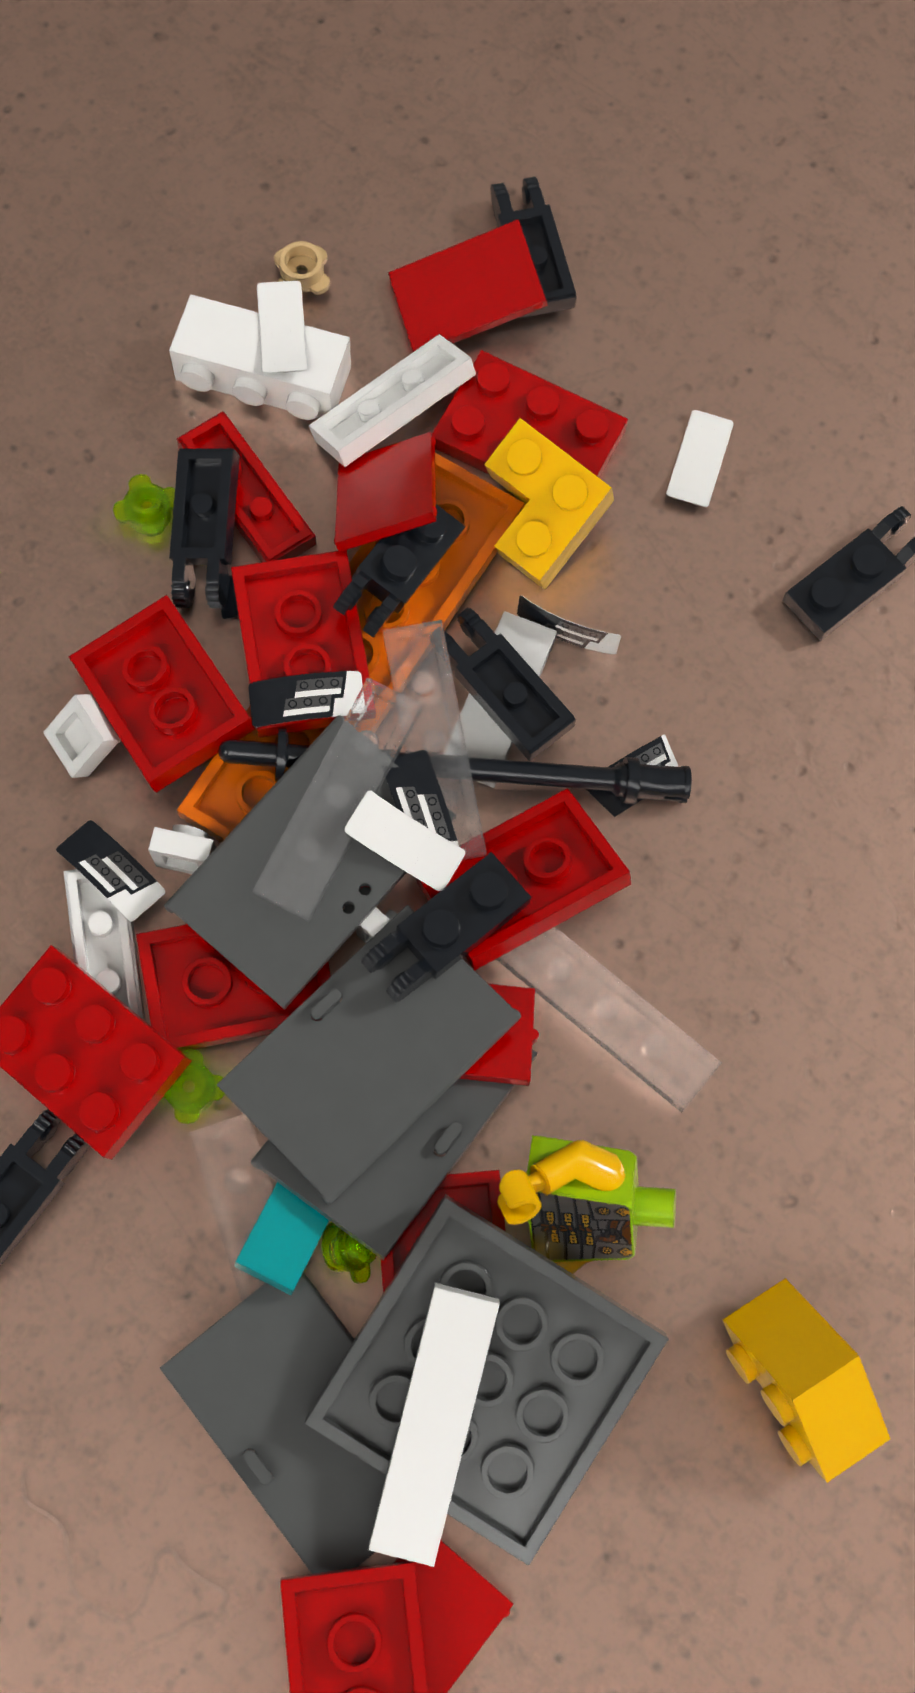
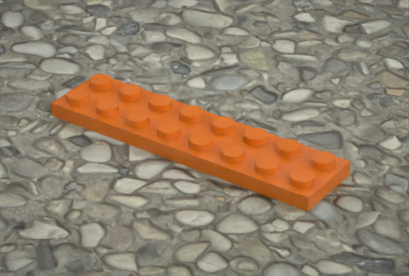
M435 453L436 504L462 523L465 528L399 614L394 612L374 638L366 633L363 628L366 625L368 616L382 602L365 589L357 603L376 709V719L349 723V725L369 742L433 649L429 639L430 635L439 628L445 631L498 552L494 545L525 505L524 502ZM380 539L361 545L349 562L351 576L354 575L359 565ZM249 706L246 712L252 720L251 707ZM326 727L288 733L289 744L311 745ZM255 729L240 740L277 743L278 735L259 738L257 729ZM216 754L178 807L177 813L184 821L205 831L217 841L222 842L276 783L275 767L226 763Z

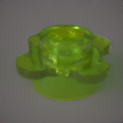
M135 475L128 482L130 489L124 499L114 504V516L120 523L129 522L130 526L139 533L146 534L147 536H157L165 530L171 520L175 488H162L151 483L147 475ZM146 501L152 503L150 508L144 509L141 507Z
M190 1049L182 1053L191 1059L192 1062L162 1098L166 1099L175 1109L174 1116L182 1124L195 1123L199 1119L200 1113L205 1111L213 1101L221 1100L225 1096L216 1085L223 1077L213 1075L204 1065L203 1055L197 1050ZM188 1081L195 1083V1089L192 1092H185L183 1089L184 1084Z
M332 1222L329 1223L323 1232L321 1242L325 1263L334 1272H350L354 1283L367 1282L371 1275L370 1263L376 1259L377 1255Z

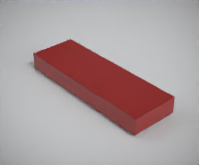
M224 411L176 438L179 449L234 448L240 455L234 525L261 562L294 558L317 545L316 535Z

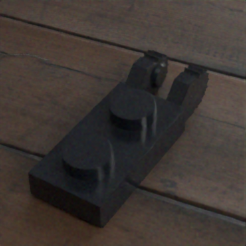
M536 176L523 179L522 197L527 209L513 211L510 196L504 183L491 185L490 193L497 228L519 219L548 306L522 317L526 318L575 308L577 297L550 204L545 205Z
M234 448L178 450L169 558L173 561L171 594L173 604L177 608H190L192 606L196 582L193 565H207L205 594L209 608H224L226 606L230 581L227 565H231L240 460V455Z
M437 504L436 522L380 539L359 565L351 578L353 580L333 606V608L345 615L348 610H352L365 589L378 598L382 604L374 608L366 619V625L363 628L373 638L394 612L399 614L465 528L462 523Z
M903 506L898 507L882 519L872 531L869 528L785 593L782 601L819 641H822L899 580L907 567L914 563L915 537L896 556L883 544L892 535L900 532L906 526L909 518H911V514Z
M467 607L458 614V622L462 631L471 639L478 650L468 656L452 636L440 628L429 637L432 647L439 657L443 659L444 663L451 670L455 671V677L528 761H531L575 726L576 719L501 633L496 635L475 610Z
M490 852L398 924L396 931L390 933L380 943L370 949L362 958L361 963L370 973H374L376 970L382 969L389 964L394 957L407 947L410 949L419 962H416L409 969L395 977L386 990L395 1003L399 1002L432 976L436 980L526 908L532 897L496 856Z
M48 1108L39 1115L16 1145L10 1144L0 1156V1266L65 1184L61 1180L74 1169L90 1146L81 1137L74 1134L63 1144L46 1169L35 1162L31 1157L52 1137L60 1123V1119Z

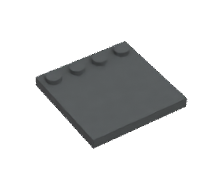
M445 1194L306 1417L305 1424L387 1475L434 1284L438 1283L499 1299L500 1304L447 1514L525 1564L530 1565L669 1338L664 1331Z

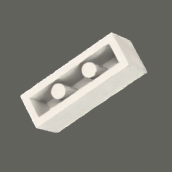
M190 294L169 353L175 379L191 389L203 392L211 389L233 395L248 405L259 406L266 404L287 410L297 418L313 420L315 418L319 419L339 404L351 369L350 337L304 325L307 370L263 373L259 313Z

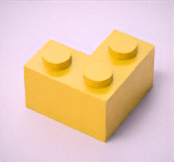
M519 418L484 464L493 480L526 504L494 547L502 558L545 590L613 503L614 496L612 487Z
M786 1278L722 1319L733 1343V1346L726 1350L729 1360L747 1384L756 1379L763 1387L760 1390L763 1400L779 1423L783 1426L785 1425L784 1428L778 1431V1435L788 1453L799 1466L809 1461L826 1483H828L891 1439L860 1356Z

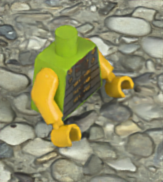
M532 1136L527 1173L523 1170H512L506 1173L500 1182L499 1189L501 1194L498 1197L497 1203L506 1221L511 1225L528 1221L532 1249L572 1274L586 1263L592 1261L628 1260L632 1258L636 1250L638 1226L674 1228L676 1189L639 1187L637 1156L628 1150L598 1146L585 1140L568 1141L544 1136Z

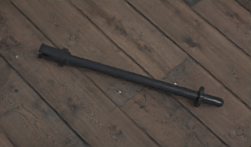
M278 728L277 743L225 740L219 746L218 755L226 763L275 767V782H277L287 771V768H290L310 745L289 744L287 729ZM381 751L389 759L409 754L406 752ZM428 754L436 777L439 779L612 791L616 797H620L621 803L635 804L637 799L687 803L691 792L692 774L689 766L674 767L640 764L638 758L625 757L622 763L619 762L613 768Z

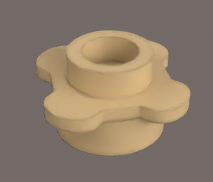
M305 241L293 242L280 249L274 256V263L280 268V278L277 282L300 281L302 293L310 291L317 295L325 293L330 287V279L324 274V264L327 262L326 251L320 246ZM307 270L305 274H299L297 271Z

